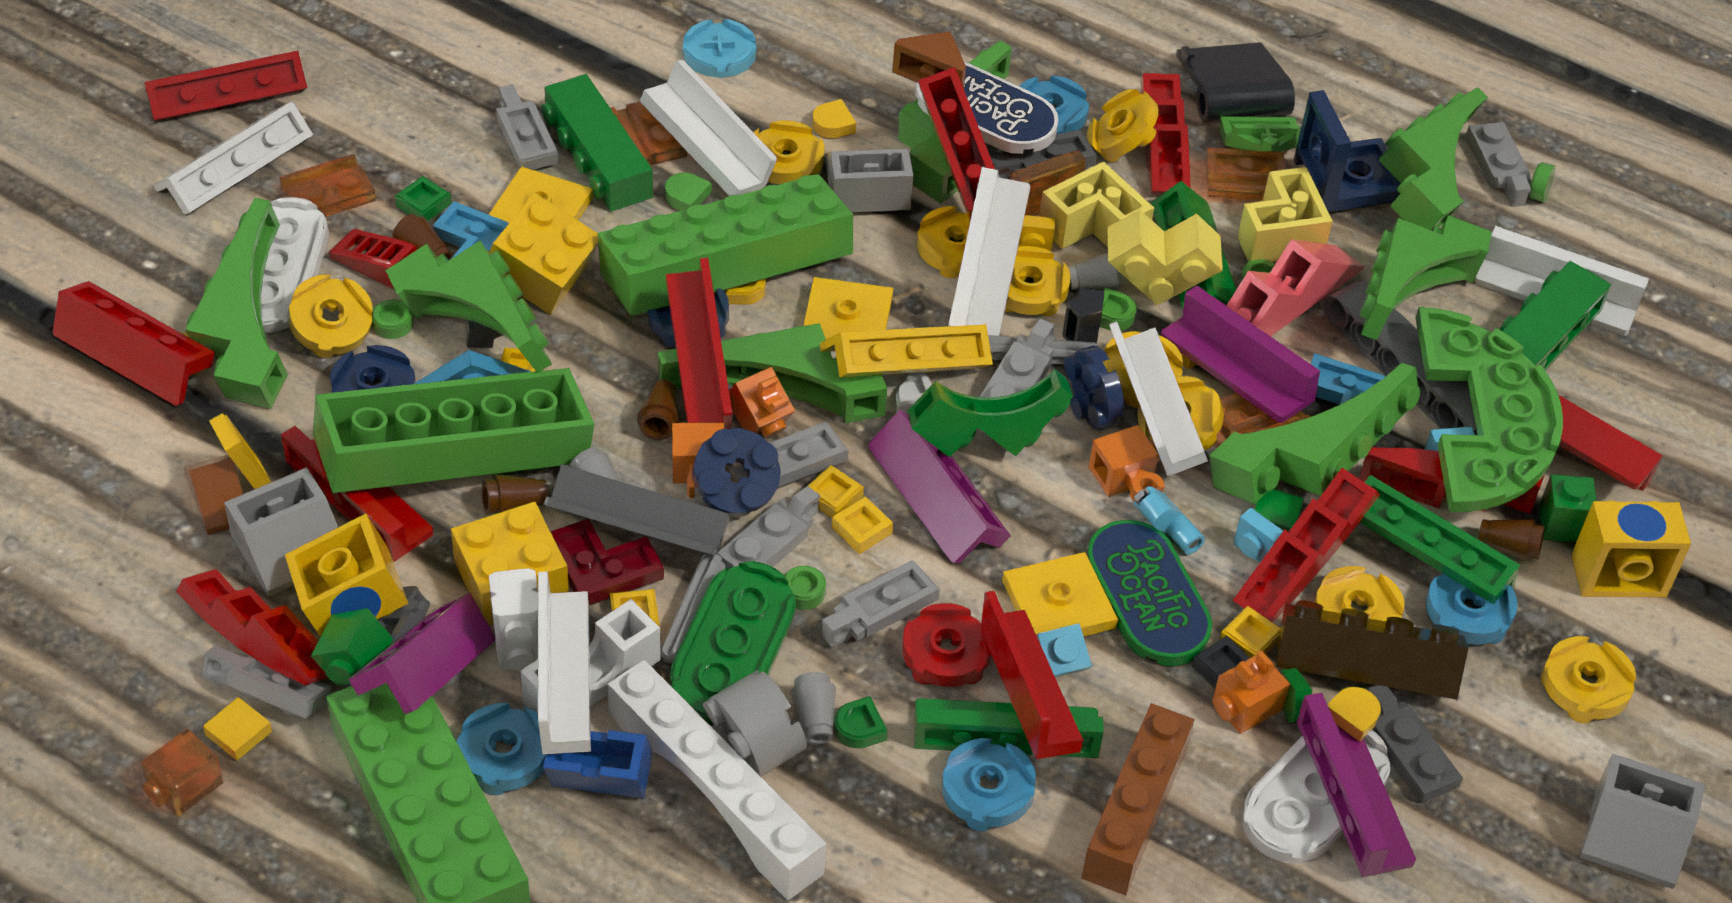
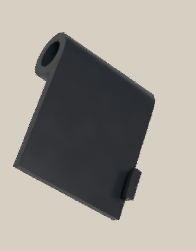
M1261 42L1200 48L1183 46L1181 49H1177L1176 57L1197 84V108L1202 122L1220 121V117H1269L1293 113L1295 106L1293 83Z

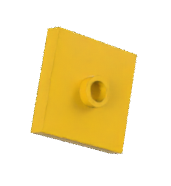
M521 167L488 215L510 223L535 192L579 221L593 199V188Z
M814 277L803 326L820 323L826 340L840 332L887 330L893 288Z
M1085 552L1003 571L1002 582L1015 610L1026 611L1036 634L1079 623L1083 637L1116 629L1118 618Z

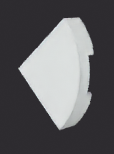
M926 372L910 373L901 384L896 393V413L899 410L908 412V409L932 385Z

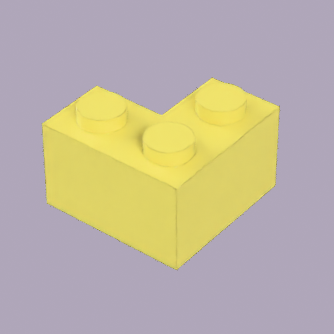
M1103 161L1043 191L1039 217L1055 218L1053 241L1062 249L1091 234H1094L1108 247L1109 226L1139 209L1152 220L1154 207Z
M1307 167L1269 172L1263 201L1244 204L1237 238L1248 262L1258 259L1270 262L1278 261L1291 239L1327 244L1333 221Z
M1139 209L1108 227V262L1152 302L1159 305L1223 271L1221 236L1198 214L1163 231Z

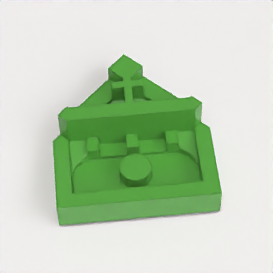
M1220 117L1219 132L1225 146L1252 151H1285L1296 148L1301 126L1297 125L1295 117Z

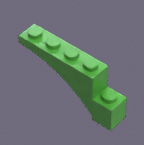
M1000 40L989 49L981 51L969 64L1005 79L1009 75L1012 47ZM918 99L906 104L899 114L898 140L912 148L909 152L913 171L912 185L941 204L958 191L929 115L922 111L918 105Z
M1478 87L1465 95L1462 92L1457 93L1445 106L1439 104L1426 118L1419 116L1405 131L1402 128L1398 129L1385 142L1388 149L1379 161L1401 183L1397 188L1400 195L1391 204V207L1403 220L1429 230H1433L1434 226L1441 228L1447 215L1452 216L1464 202L1459 197L1457 190L1455 152L1463 125L1471 119L1488 98Z
M254 198L248 211L242 214L238 230L231 244L227 245L223 250L221 263L217 271L207 281L204 295L196 311L189 315L186 332L191 339L215 352L214 357H217L218 360L214 369V377L225 398L271 409L288 373L278 352L270 350L267 343L262 320L261 293L264 269L270 247L280 227V223L269 200Z
M1447 215L1441 228L1434 226L1433 230L1398 218L1392 231L1384 230L1376 248L1378 253L1370 271L1373 274L1368 282L1365 291L1367 296L1359 313L1360 317L1365 318L1361 334L1377 340L1391 312L1403 301L1418 292L1454 281L1466 280L1473 283L1488 253L1492 231Z
M481 240L450 260L443 253L437 257L428 244H425L386 270L397 295L417 319L423 315H441L478 322L499 332L512 341L537 373L552 364L544 350L545 347L550 345L549 341L536 323L531 325L536 320V317L523 298L518 300L523 293L510 274L505 276L506 273L511 271L498 250L490 253Z
M820 323L721 341L727 381L732 386L736 382L772 367L788 397L805 401L843 417L845 423L885 416L887 386L883 376L839 377L837 358L833 359L831 352H821L820 343L826 340ZM676 348L658 352V381H670L676 386L677 390H681Z
M1401 363L1384 379L1363 393L1315 416L1257 432L1240 434L1234 431L1209 455L1214 488L1252 504H1256L1266 492L1272 491L1280 480L1321 496L1341 468L1349 471L1360 459L1366 457L1371 447L1384 434H1388L1393 429L1395 423L1408 410H1412L1416 406L1420 397L1416 367Z

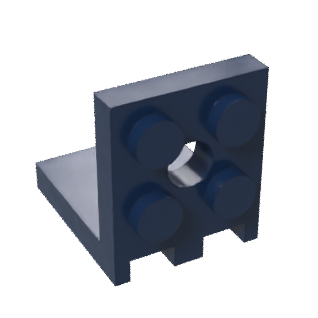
M1325 91L1309 92L1293 161L1296 166L1304 165V167H1307L1327 211L1332 212L1393 203L1400 195L1397 188L1401 183L1379 161L1387 150L1383 139L1375 138L1351 142ZM1351 172H1356V173L1359 174L1360 176H1356V175L1352 174Z

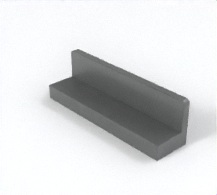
M561 464L552 497L546 496L543 504L714 556L720 551L731 515Z

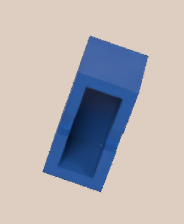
M608 730V733L591 731V752L546 754L543 769L552 787L644 799L653 753L646 735Z

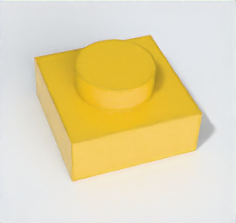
M1025 215L1018 247L1035 246L1051 252L1055 231V218Z

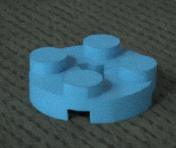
M1038 76L1024 81L1019 86L1044 98L1051 105L1058 106L1055 108L1058 114L1057 134L1080 130L1085 125L1088 118L1089 103L1086 101V92L1076 82L1061 76H1051L1050 81L1038 82Z
M1445 574L1432 580L1426 596V610L1431 621L1435 625H1444L1457 629L1459 635L1465 636L1467 644H1497L1501 642L1506 632L1512 626L1518 607L1516 594L1510 585L1496 603L1492 604ZM1467 598L1473 599L1474 605L1481 606L1482 608H1469L1464 605V601Z
M494 703L476 710L466 718L462 725V732L457 739V744L479 786H481L486 794L497 796L506 791L522 788L545 773L543 765L546 754H542L537 712L525 706L524 711L510 709L509 703ZM498 741H503L506 745L516 744L509 752H496L495 743Z
M974 739L955 748L948 757L942 775V795L950 810L956 816L965 820L971 829L987 831L991 827H1001L1017 821L1031 808L1035 794L1036 772L1028 756L1018 747L1006 742L1005 748L1001 745L991 744V739ZM985 776L989 781L997 779L999 783L995 789H986L980 786V777Z

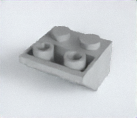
M909 148L830 151L825 153L828 185L851 212L910 210L913 171Z
M307 468L224 502L231 537L268 597L294 586L285 554L338 528L325 495Z
M1612 753L1597 785L1580 858L1674 889L1698 821L1705 784Z

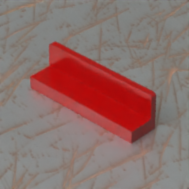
M298 50L146 81L143 85L154 121L307 89Z
M708 257L700 258L699 270L666 274V287L687 423H724V429L729 430L732 426V407Z
M90 281L60 290L58 293L53 326V335L175 406L184 403L189 376L212 367L214 351Z
M1558 395L1563 415V429L1559 446L1630 488L1644 491L1651 482L1663 455Z
M296 426L281 434L286 463L296 472L307 468L327 501L349 521L367 514L388 547L393 562L434 535L433 527L390 487L333 493L315 439H309Z
M995 591L985 592L981 632L1036 760L1081 752L1083 738L1026 611L1019 610L1004 613Z

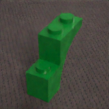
M1056 369L1033 386L1020 392L1000 397L964 395L935 381L908 409L911 429L948 457H951L958 448L963 449L969 445L976 434L977 428L1017 456L1024 447H1030L1038 440L1042 429L1053 417L1057 418L1066 411L1073 394L1067 378Z

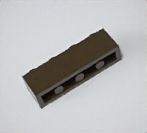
M1299 600L1296 605L1285 603L1275 652L1276 667L1296 668L1302 672L1458 700L1469 648L1465 636L1459 635L1457 629L1444 625H1433L1432 629L1414 627L1412 621L1400 617H1387L1386 621L1368 618L1369 615L1363 611L1349 608L1342 609L1341 613L1323 610L1324 607L1321 604L1312 601Z

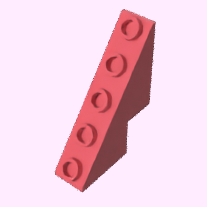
M1291 239L1270 273L1247 272L1228 302L1227 307L1269 336H1272L1363 271L1365 266L1336 245Z

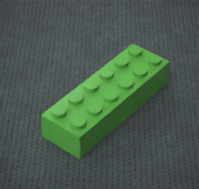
M819 174L806 175L794 181L779 185H768L753 192L731 195L723 200L704 205H693L682 211L667 215H656L648 220L629 225H618L611 230L599 232L597 235L600 273L629 314L633 316L653 308L658 309L669 306L666 274L699 270L700 258L708 257L713 291L715 293L718 288L726 290L853 254V213Z
M570 368L543 370L539 373L534 371L316 394L313 437L332 492L338 493L561 466V464L570 465L578 454L591 448L595 424Z
M387 683L359 696L352 686L327 695L326 700L332 730L417 903H530L528 877L433 696L415 711L405 714Z

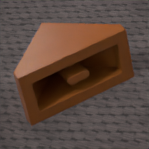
M950 31L901 38L894 43L892 73L919 83L918 80L955 67L964 88L966 65Z
M224 455L185 466L184 471L207 534L211 535L230 529L224 502L243 495L233 460L230 456Z

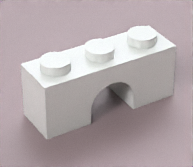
M632 599L595 622V636L589 645L590 707L608 695L607 683L643 660L650 666L660 661V627ZM536 660L520 672L523 703L527 708L538 713V660Z

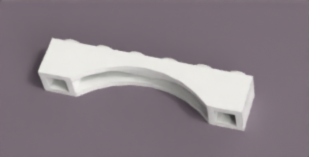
M645 660L607 683L609 716L624 732L646 735L651 750L680 769L704 793L730 825L757 870L787 901L824 875L827 843Z

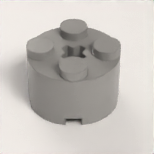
M758 670L748 674L703 703L708 717L714 724L711 727L760 777L807 748L806 737L800 722L797 721L791 725L790 717L786 711L791 708V705L776 683L763 671L758 673Z

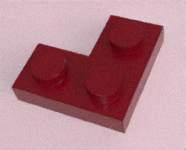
M589 518L550 531L567 564L568 582L573 592L587 591L589 605L610 598V593L628 592L664 579V567L647 536L605 550Z

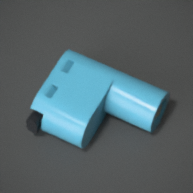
M1149 486L1146 487L1148 492L1140 490L1134 496L1136 501H1133V504L1156 529L1168 534L1186 555L1193 554L1204 544V535L1165 493Z

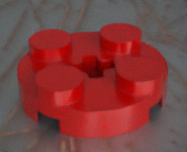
M952 603L933 604L922 609L920 616L912 622L910 619L904 628L902 654L905 663L912 670V677L916 682L924 685L933 684L943 687H956L965 684H976L983 678V673L990 664L992 655L981 632V623L978 619L971 616L970 609ZM943 639H949L953 646L959 647L953 650H944L938 646H941Z

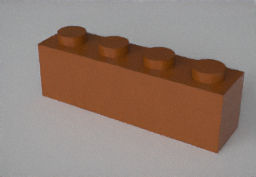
M1150 704L1087 848L1081 879L1125 896L1127 895L1187 752L1195 719L1156 704Z

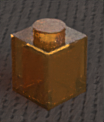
M188 728L141 762L146 780L142 784L144 792L157 807L165 805L177 817L224 783L217 756Z

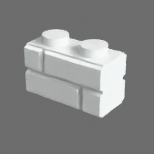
M530 568L493 572V574L489 575L498 669L503 671H521L538 660V590L535 570Z

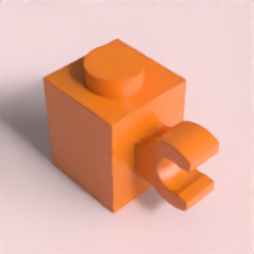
M772 367L736 382L729 390L731 407L742 429L750 430L758 435L762 434L764 439L773 437L787 428L785 422L795 412Z
M672 423L673 483H687L689 499L695 498V488L697 487L692 479L694 459L702 444L711 438L716 431L724 429V423Z
M1139 425L1093 440L1089 469L1108 497L1129 490L1132 501H1136L1134 496L1140 490L1146 489L1149 486L1164 493L1165 483L1155 473L1156 465L1159 462V453L1154 441L1147 439Z
M1261 650L1256 656L1245 662L1241 661L1236 667L1219 675L1212 703L1218 715L1223 720L1229 721L1241 734L1283 710L1290 683Z

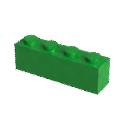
M587 73L545 86V103L541 105L543 118L548 126L553 125L557 131L562 148L564 150L569 149L573 155L578 172L585 174L589 179L590 187L593 188V194L596 199L601 198L609 211L612 212L653 198V169Z
M1570 260L1559 272L1553 270L1544 281L1541 291L1537 295L1531 293L1522 304L1520 313L1516 317L1510 315L1499 330L1524 347L1522 353L1535 366L1541 364L1546 371L1602 311L1611 284Z

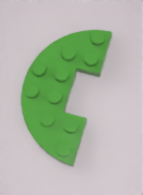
M1418 307L1415 320L1426 380L1468 381L1477 435L1441 434L1438 451L1449 513L1484 510L1512 501L1527 492L1544 476L1559 446L1563 429V415L1556 388L1542 365L1535 366L1522 353L1524 347L1499 329L1495 328L1493 332H1490L1470 323L1472 317L1453 311Z

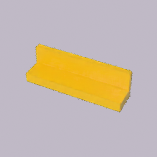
M986 324L840 332L820 343L821 352H836L839 377L981 369L993 365Z

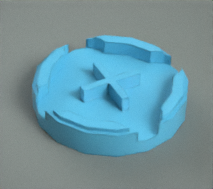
M713 19L704 20L692 26L685 33L683 56L685 62L694 71L705 76L719 78L736 76L748 70L755 62L757 53L756 39L751 30L736 21L722 19V23H713Z

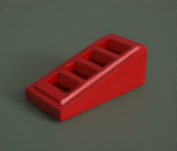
M353 228L329 251V258L394 289L386 270L415 252L417 246L403 240ZM355 244H359V245H358L357 247H355L352 251L349 250V249H350L351 247H353ZM366 248L369 249L365 254H362Z

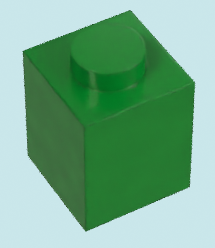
M1550 474L1538 506L1540 525L1545 526L1543 540L1577 542L1593 501H1597L1594 478Z
M368 608L332 614L311 657L337 686L351 684L348 679L388 648L393 638Z

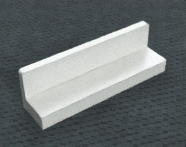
M684 60L675 61L667 83L643 91L640 102L729 196L753 192L766 186L776 163V156Z
M293 101L273 110L155 183L153 187L157 192L167 188L184 215L188 214L311 137L313 133Z
M984 167L981 169L948 326L986 324L988 335L999 336L1030 193V185L1025 182L999 178L998 170Z
M1495 226L1491 235L1488 253L1475 277L1474 283L1525 301L1531 293L1537 295L1541 291L1544 281L1553 270L1559 272L1571 260L1611 284L1602 311L1590 324L1622 336H1627L1649 278Z
M1117 321L1109 324L1167 476L1207 462L1206 454L1156 328L1154 327L1124 339Z
M548 571L538 572V724L542 754L591 752L588 592L550 593Z

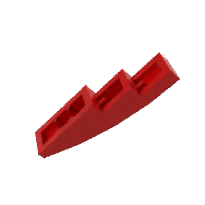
M1142 73L1140 80L1141 94H1144L1145 91L1158 105V118L1153 126L1156 130V135L1145 146L1151 195H1162L1180 181L1191 188L1188 125H1185L1184 99H1181L1180 74Z
M1371 447L1364 459L1359 479L1363 482L1372 475L1406 497L1438 509L1443 498H1447L1439 451L1415 448ZM1544 476L1527 492L1503 505L1530 514Z
M1341 468L1318 500L1312 499L1288 532L1284 529L1233 601L1243 609L1249 606L1273 623L1284 612L1285 603L1291 604L1355 529L1379 497L1378 491L1344 468Z
M217 569L181 580L176 592L206 623L237 648L271 670L303 685H309L328 678L324 670L311 657L318 640L286 605L270 609L251 587L236 591Z

